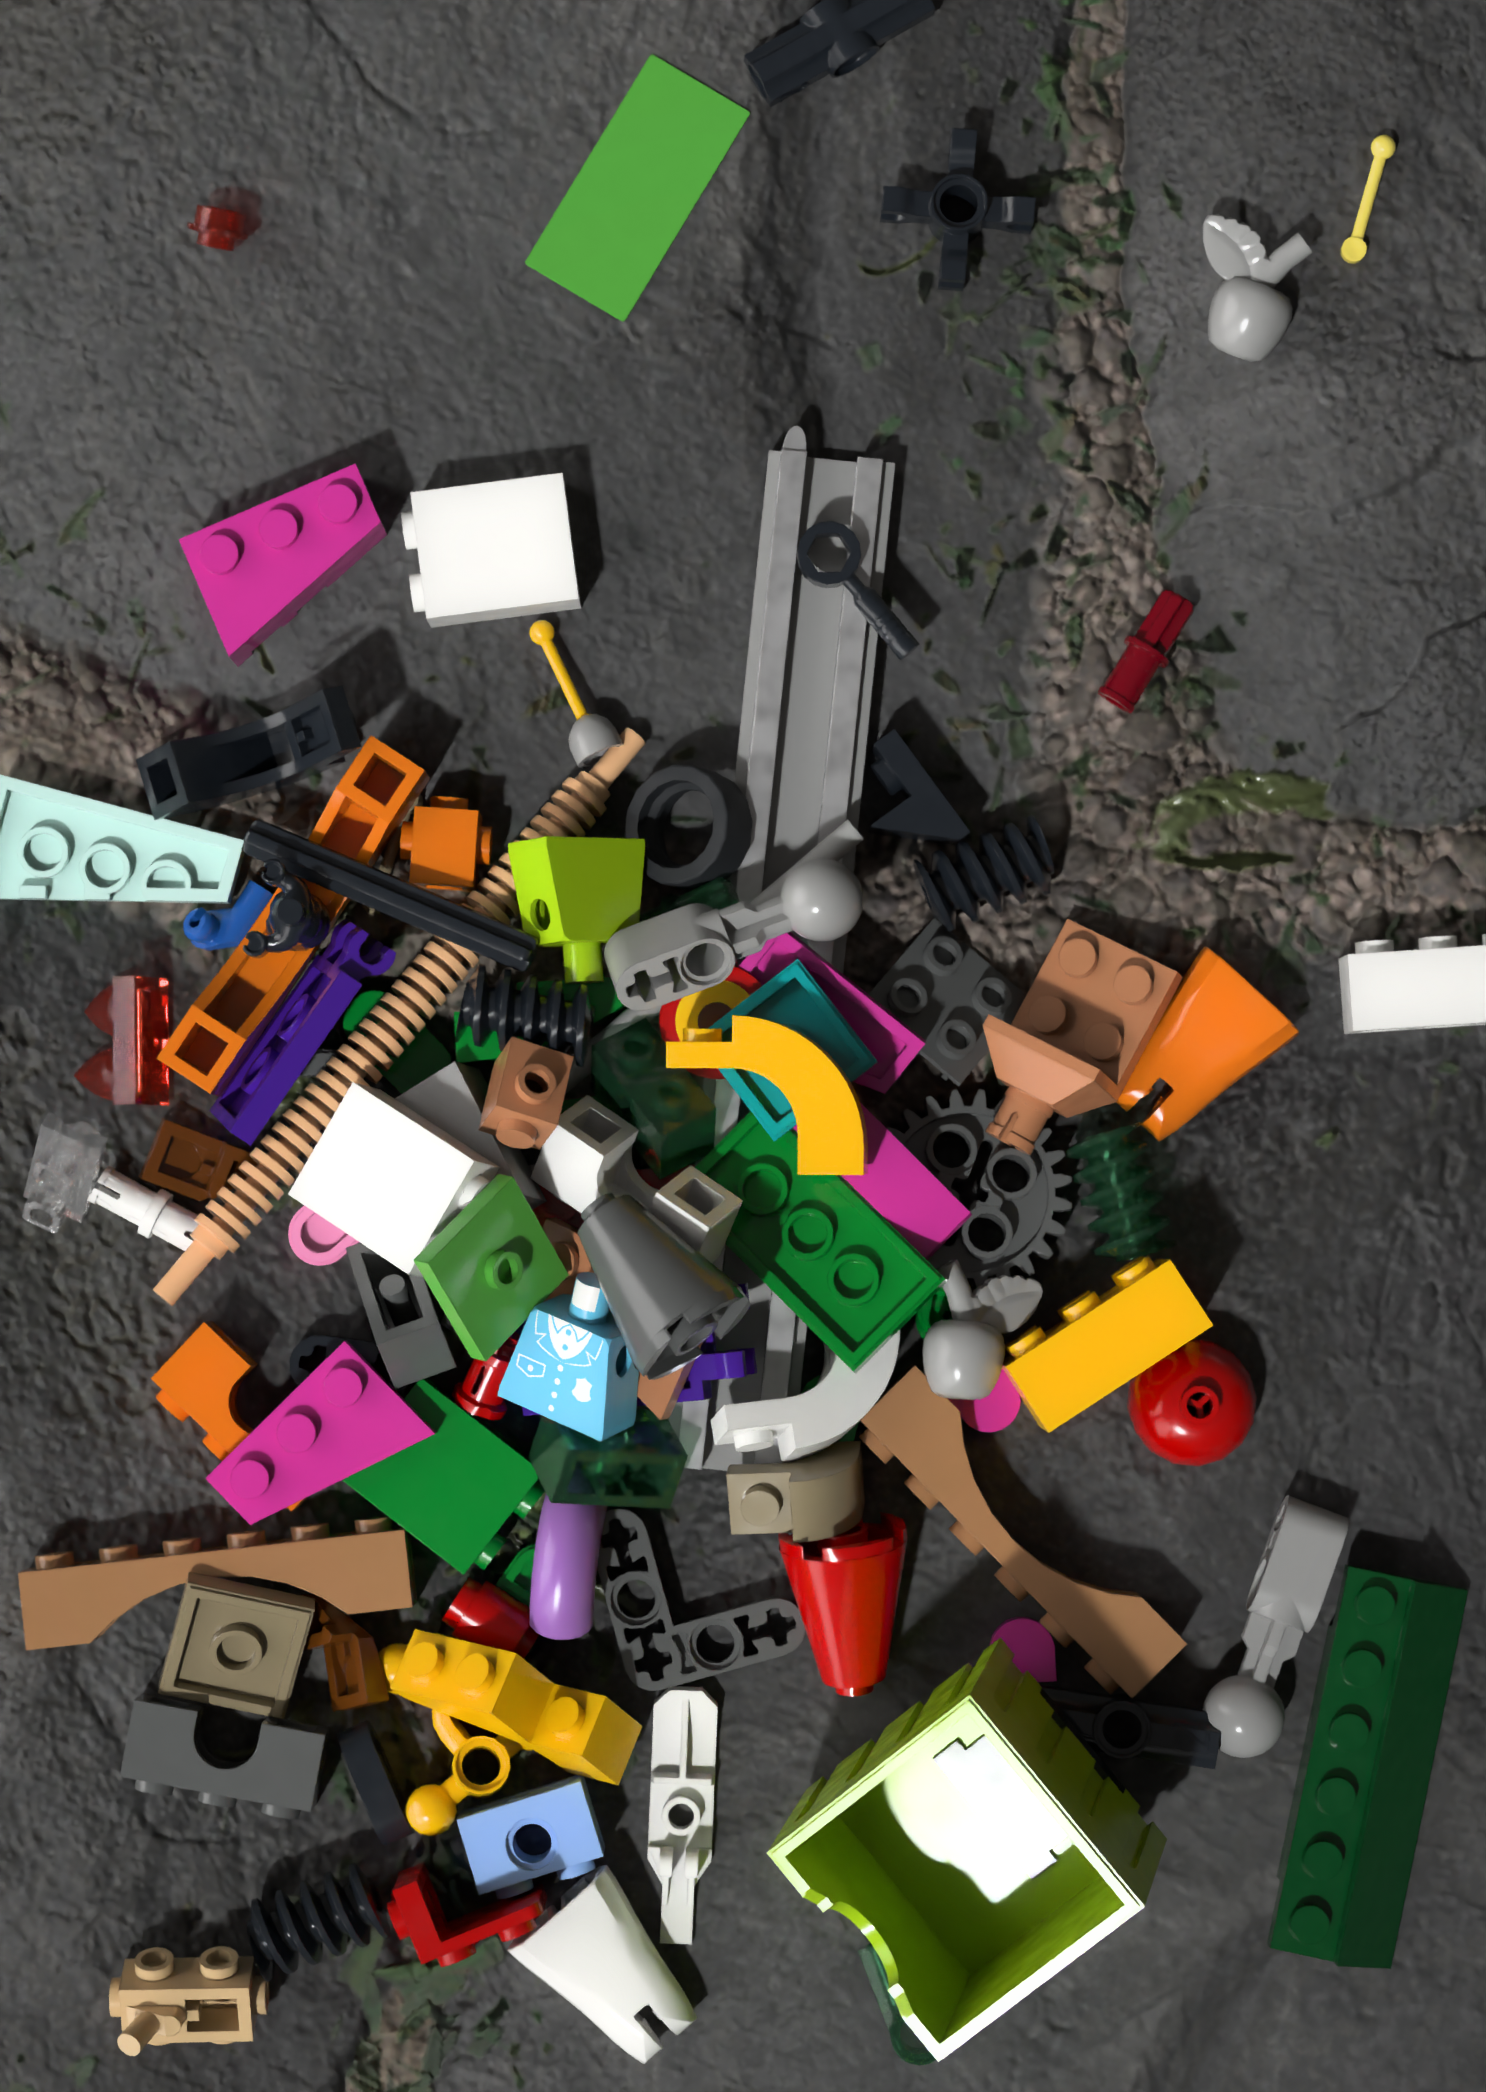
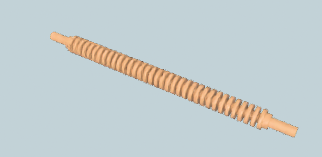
M626 727L620 734L623 745L609 748L588 773L581 771L575 779L568 777L562 783L564 791L557 790L552 795L551 799L554 804L546 802L541 808V813L544 817L535 815L530 821L533 829L525 827L520 833L521 840L544 836L584 837L586 833L583 828L590 830L596 823L594 816L601 817L607 808L604 803L610 797L608 788L645 745L643 738L632 729ZM504 852L498 860L503 868L493 865L488 871L491 880L482 878L477 884L481 893L472 890L466 897L472 907L465 903H461V905L510 925L511 921L507 915L516 918L520 914L517 903L509 853ZM434 935V938L441 946L429 941L423 949L431 960L422 954H418L413 960V964L420 972L412 967H407L402 973V976L410 985L397 979L391 988L399 998L386 992L380 1001L388 1011L375 1005L370 1011V1015L377 1024L367 1018H364L359 1024L360 1029L367 1036L365 1037L359 1032L353 1031L348 1040L356 1049L354 1050L348 1045L342 1044L337 1053L345 1062L343 1063L332 1056L326 1065L334 1075L332 1076L321 1069L315 1076L323 1088L321 1089L310 1082L304 1089L312 1101L310 1102L299 1095L293 1102L302 1113L299 1115L288 1108L283 1114V1118L291 1126L288 1128L277 1121L272 1127V1131L280 1139L277 1141L266 1134L261 1140V1144L269 1152L266 1154L255 1147L250 1153V1157L258 1165L255 1167L244 1160L239 1166V1170L247 1178L243 1180L233 1173L227 1180L236 1190L234 1194L222 1186L217 1192V1196L225 1203L223 1207L211 1199L206 1205V1209L214 1216L212 1220L202 1213L195 1218L194 1221L198 1226L190 1234L194 1241L153 1288L157 1295L173 1306L214 1257L220 1260L228 1250L233 1253L236 1252L240 1244L231 1236L235 1233L246 1240L251 1231L243 1222L246 1220L257 1227L262 1218L254 1209L257 1207L268 1214L273 1205L265 1196L268 1194L278 1201L284 1195V1192L276 1183L279 1181L288 1188L294 1183L295 1179L287 1171L288 1168L300 1174L304 1163L298 1158L299 1155L306 1160L309 1159L314 1150L309 1143L317 1145L322 1136L320 1130L325 1131L331 1117L335 1114L352 1082L369 1086L364 1080L366 1078L372 1083H378L382 1078V1074L374 1066L377 1065L385 1071L389 1070L393 1062L385 1053L387 1052L393 1057L399 1058L404 1049L396 1040L398 1039L402 1043L410 1045L415 1036L407 1027L420 1033L426 1024L418 1014L431 1020L436 1014V1010L429 1001L439 1007L446 1002L447 997L440 988L449 994H452L457 989L458 985L450 976L459 981H463L467 977L468 971L462 964L473 969L479 962L478 957L473 951Z

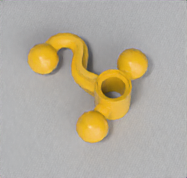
M434 1633V1634H438V1635H442V1636H447V1635L440 1634V1633ZM389 1644L378 1652L385 1676L387 1692L397 1694L390 1689V1686L408 1644ZM432 1709L433 1727L440 1740L454 1755L451 1766L452 1775L441 1785H422L412 1792L408 1797L405 1807L406 1818L410 1826L418 1833L427 1836L439 1835L447 1831L455 1820L457 1813L456 1805L467 1796L478 1799L490 1797L499 1792L508 1778L510 1759L521 1749L527 1751L532 1749L501 1735L495 1738L487 1736L472 1737L457 1718ZM475 1750L490 1752L499 1763L498 1776L488 1784H474L463 1773L462 1762L464 1758Z

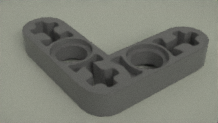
M613 1507L606 1511L602 1535L609 1532V1521L613 1519H620L624 1528L635 1527L638 1537L631 1539L628 1545L632 1563L644 1556L648 1565V1569H629L612 1579L607 1566H620L619 1555L614 1545L604 1546L602 1541L600 1543L597 1566L625 1670L630 1680L639 1688L648 1691L667 1689L784 1656L794 1651L801 1644L806 1630L798 1605L791 1599L783 1596H769L674 1623L649 1532L643 1518L634 1510L625 1507ZM640 1580L646 1582L652 1588L655 1594V1603L649 1613L634 1617L621 1610L618 1604V1592L629 1581ZM772 1608H779L782 1617L793 1616L796 1626L787 1629L786 1641L775 1643L774 1637L771 1634L760 1635L752 1638V1642L758 1650L748 1654L743 1653V1633L734 1618L748 1615V1626L752 1628L766 1623L767 1611ZM661 1618L665 1631H652L654 1643L658 1652L669 1651L672 1660L663 1665V1676L652 1678L649 1669L643 1668L638 1670L635 1664V1660L642 1658L644 1655L641 1635L639 1634L632 1640H628L625 1628H644ZM710 1625L725 1627L734 1638L732 1652L721 1661L705 1659L697 1649L696 1640L698 1634Z

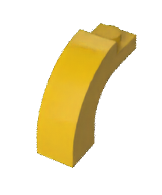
M732 1015V1042H722V1029H683V1042H666V1068L744 1069L767 1078L783 1092L793 1109L797 1123L798 1175L868 1174L867 1129L859 1098L850 1080L832 1056L804 1034L774 1021L750 1016Z

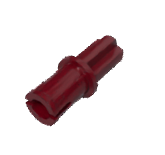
M1165 590L1161 593L1135 636L1127 635L1124 644L1127 646L1125 652L1104 685L1098 690V694L1103 699L1122 711L1132 714L1135 704L1159 667L1166 668L1170 661L1166 658V655L1193 614L1194 606L1182 595L1170 590Z

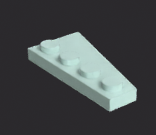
M0 774V899L231 904L245 853L243 851L244 840L167 819L154 820L153 815Z

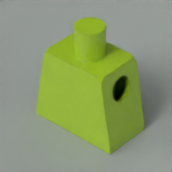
M544 836L508 843L509 859L523 931L534 935L539 940L538 947H563L565 984L604 982L602 947L606 946L611 936L619 930L639 923L645 839Z

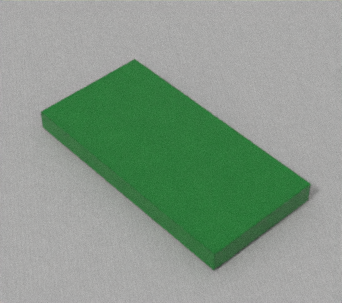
M750 1111L695 1166L697 1170L743 1200L725 1244L855 1374L947 1282L841 1175H798V1133L794 1129H791L774 1142Z

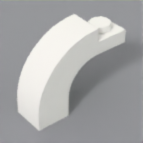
M900 1330L856 1374L824 1343L823 1370L814 1388L793 1397L723 1405L710 1420L714 1444L735 1443L736 1451L750 1452L773 1446V1438H777L781 1463L799 1460L826 1449L852 1429L870 1411L882 1395L896 1363Z

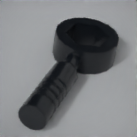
M834 521L819 522L808 528L801 537L797 549L798 567L804 578L813 585L822 588H836L844 585L852 594L855 607L873 626L880 637L884 639L900 660L907 657L920 643L907 630L900 619L896 617L895 613L891 611L880 595L873 588L865 586L855 574L861 559L860 543L855 533L844 524ZM839 537L850 554L842 571L818 572L808 556L816 538Z

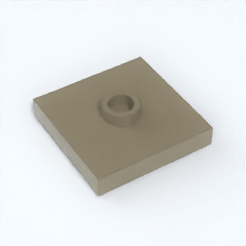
M188 1572L159 1680L158 1693L284 1719L315 1611V1598Z

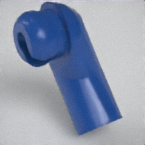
M249 880L232 908L206 911L204 908H196L190 911L183 922L184 933L195 947L213 951L238 947L273 894Z

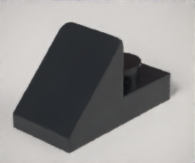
M893 729L874 743L872 752L878 760L870 765L872 771L891 796L901 790L906 800L873 823L869 828V833L956 845L964 841L970 834L969 829L897 731Z

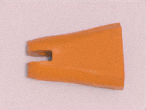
M1205 946L1180 982L1117 1103L1127 1112L1140 1099L1153 1090L1152 1086L1159 1078L1171 1086L1172 1089L1164 1097L1160 1096L1151 1112L1141 1123L1160 1142L1185 1125L1239 1079L1299 1035V1030L1222 957Z

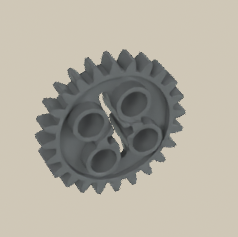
M956 1089L951 1091L948 1108L943 1110L932 1096L926 1097L924 1101L926 1117L923 1119L908 1108L905 1109L901 1115L907 1129L905 1134L897 1129L887 1127L958 1200L960 1194L951 1189V1186L961 1187L971 1172L981 1143L988 1141L993 1147L976 1186V1194L984 1198V1201H973L968 1208L972 1216L959 1228L954 1244L952 1246L943 1244L927 1261L936 1269L957 1259L967 1281L972 1282L973 1289L983 1285L984 1281L989 1278L1010 1275L1012 1268L1022 1276L1030 1278L1035 1272L1028 1258L1029 1254L1031 1253L1038 1258L1048 1260L1053 1252L1042 1239L1043 1236L1062 1237L1066 1231L1060 1223L1052 1219L1053 1214L1069 1212L1072 1208L1071 1202L1055 1196L1056 1190L1062 1189L1072 1182L1071 1176L1053 1174L1052 1167L1063 1159L1065 1153L1063 1150L1045 1153L1042 1145L1052 1132L1050 1128L1042 1129L1034 1144L1035 1148L1031 1156L1017 1150L1012 1144L1009 1146L986 1133L985 1130L995 1118L1005 1097L999 1102L995 1110L986 1107L985 1092L979 1089L972 1101V1105L964 1106L961 1095ZM947 1136L961 1141L967 1152L966 1162L954 1168L945 1167L940 1164L933 1153L935 1141ZM1003 1161L1015 1162L1025 1173V1187L1020 1191L1012 1193L1003 1191L993 1180V1166ZM980 1219L992 1221L1001 1231V1246L989 1252L977 1249L969 1240V1225L975 1220Z

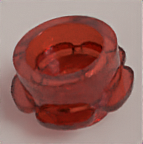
M197 204L194 222H187L188 229L198 232L197 244L207 247L234 251L236 240L244 241L249 237V234L244 233L247 214L228 209Z

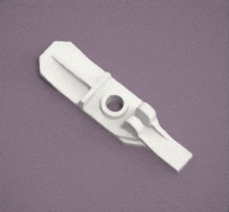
M670 1687L654 1700L647 1859L662 1884L660 1943L692 1945L694 1886L710 1864L712 1858L718 1703L703 1687ZM686 1804L692 1809L694 1817L688 1825L677 1826L671 1822L669 1811L674 1805Z

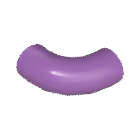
M583 1461L564 1463L558 1466L551 1474L543 1501L535 1542L529 1623L536 1633L555 1640H570L581 1637L588 1633L593 1626L599 1549L605 1515L612 1491L610 1481L605 1473L595 1465Z

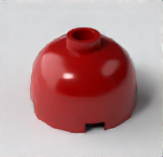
M1192 1339L1130 1380L1127 1410L1135 1432L1149 1451L1173 1464L1199 1467L1223 1460L1242 1445L1254 1423L1257 1397L1250 1373L1234 1353L1212 1341ZM1195 1393H1203L1198 1400L1190 1399V1396ZM1209 1400L1208 1410L1204 1413L1202 1406ZM1187 1405L1195 1407L1196 1414L1194 1416L1189 1413Z

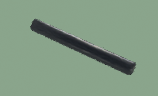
M262 819L255 820L245 834L243 851L248 856L262 862L269 859L280 860L287 867L288 872L517 971H527L536 957L539 940L534 935Z

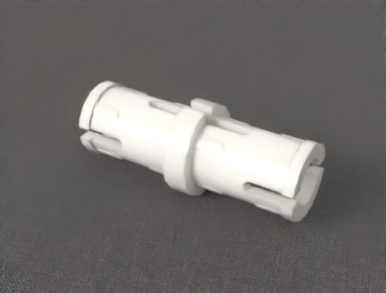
M110 1165L104 1170L97 1181L102 1185L99 1189L94 1187L89 1199L91 1203L98 1204L138 1225L137 1233L148 1239L156 1235L184 1251L191 1245L194 1239L190 1234L198 1226L194 1221L198 1216L197 1214L172 1201L174 1195L164 1189H160L156 1193L115 1171V1168Z

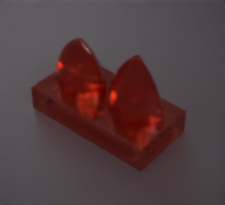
M136 975L113 976V985L101 991L84 1011L94 1025L101 1031L113 1036V1048H108L94 1055L75 1072L74 1077L93 1094L113 1101V1105L169 1106V1066L156 1059L169 1040L168 979Z

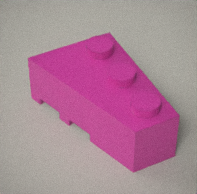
M355 463L178 540L227 654L239 667L253 654L252 651L280 626L284 627L297 615L298 610L325 586L328 588L387 536V533Z

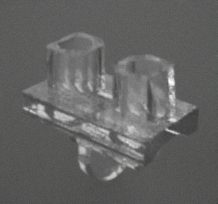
M49 1112L40 1126L23 1195L28 1200L25 1203L22 1217L26 1221L52 1233L58 1232L66 1217L81 1223L90 1208L91 1202L89 1199L97 1182L108 1138L101 1136L87 1122L79 1121L65 1125L60 1116Z

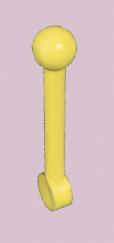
M1379 135L1371 143L1374 159L1351 237L1343 242L1340 249L1343 260L1351 264L1360 262L1366 254L1367 246L1363 238L1385 162L1396 151L1395 141L1388 135Z

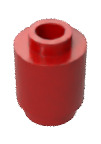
M471 1577L467 1579L442 1619L443 1622L455 1629L452 1635L459 1640L514 1652L523 1659L540 1635L530 1626V1607L486 1580L482 1585Z

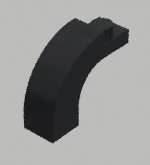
M342 685L321 689L282 711L242 726L212 734L169 741L136 759L154 820L233 803L301 781L346 762L344 756L362 746L356 730V720L349 707Z

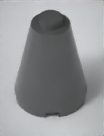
M613 1193L605 1194L593 1201L582 1212L581 1218L584 1220V1223L578 1230V1236L632 1362L643 1377L646 1375L649 1380H656L686 1366L703 1354L698 1345L704 1342L713 1332L721 1340L737 1325L747 1312L750 1301L743 1293L742 1288L631 1195H622L616 1198Z

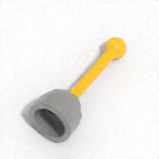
M538 620L530 627V638L534 643L542 646L577 719L569 735L570 751L579 768L594 765L609 748L619 747L623 745V742L616 727L607 718L587 713L553 642L555 631L552 624L546 620Z

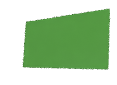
M650 55L527 257L525 264L624 322L749 117L750 112L657 56Z

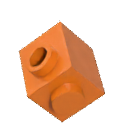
M433 796L430 798V807L414 806L413 822H402L400 859L411 860L409 883L424 889L477 891L479 864L490 865L493 827L482 826L481 813L479 810H468V799Z

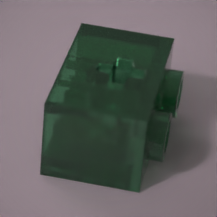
M647 1018L591 1045L592 1092L603 1106L639 1130L633 1145L659 1179L706 1156L714 1148L715 1105L686 1068H666V1043Z
M636 1409V1418L633 1426L603 1441H598L542 1416L528 1456L551 1503L670 1509L688 1457L668 1419L660 1420L651 1410Z

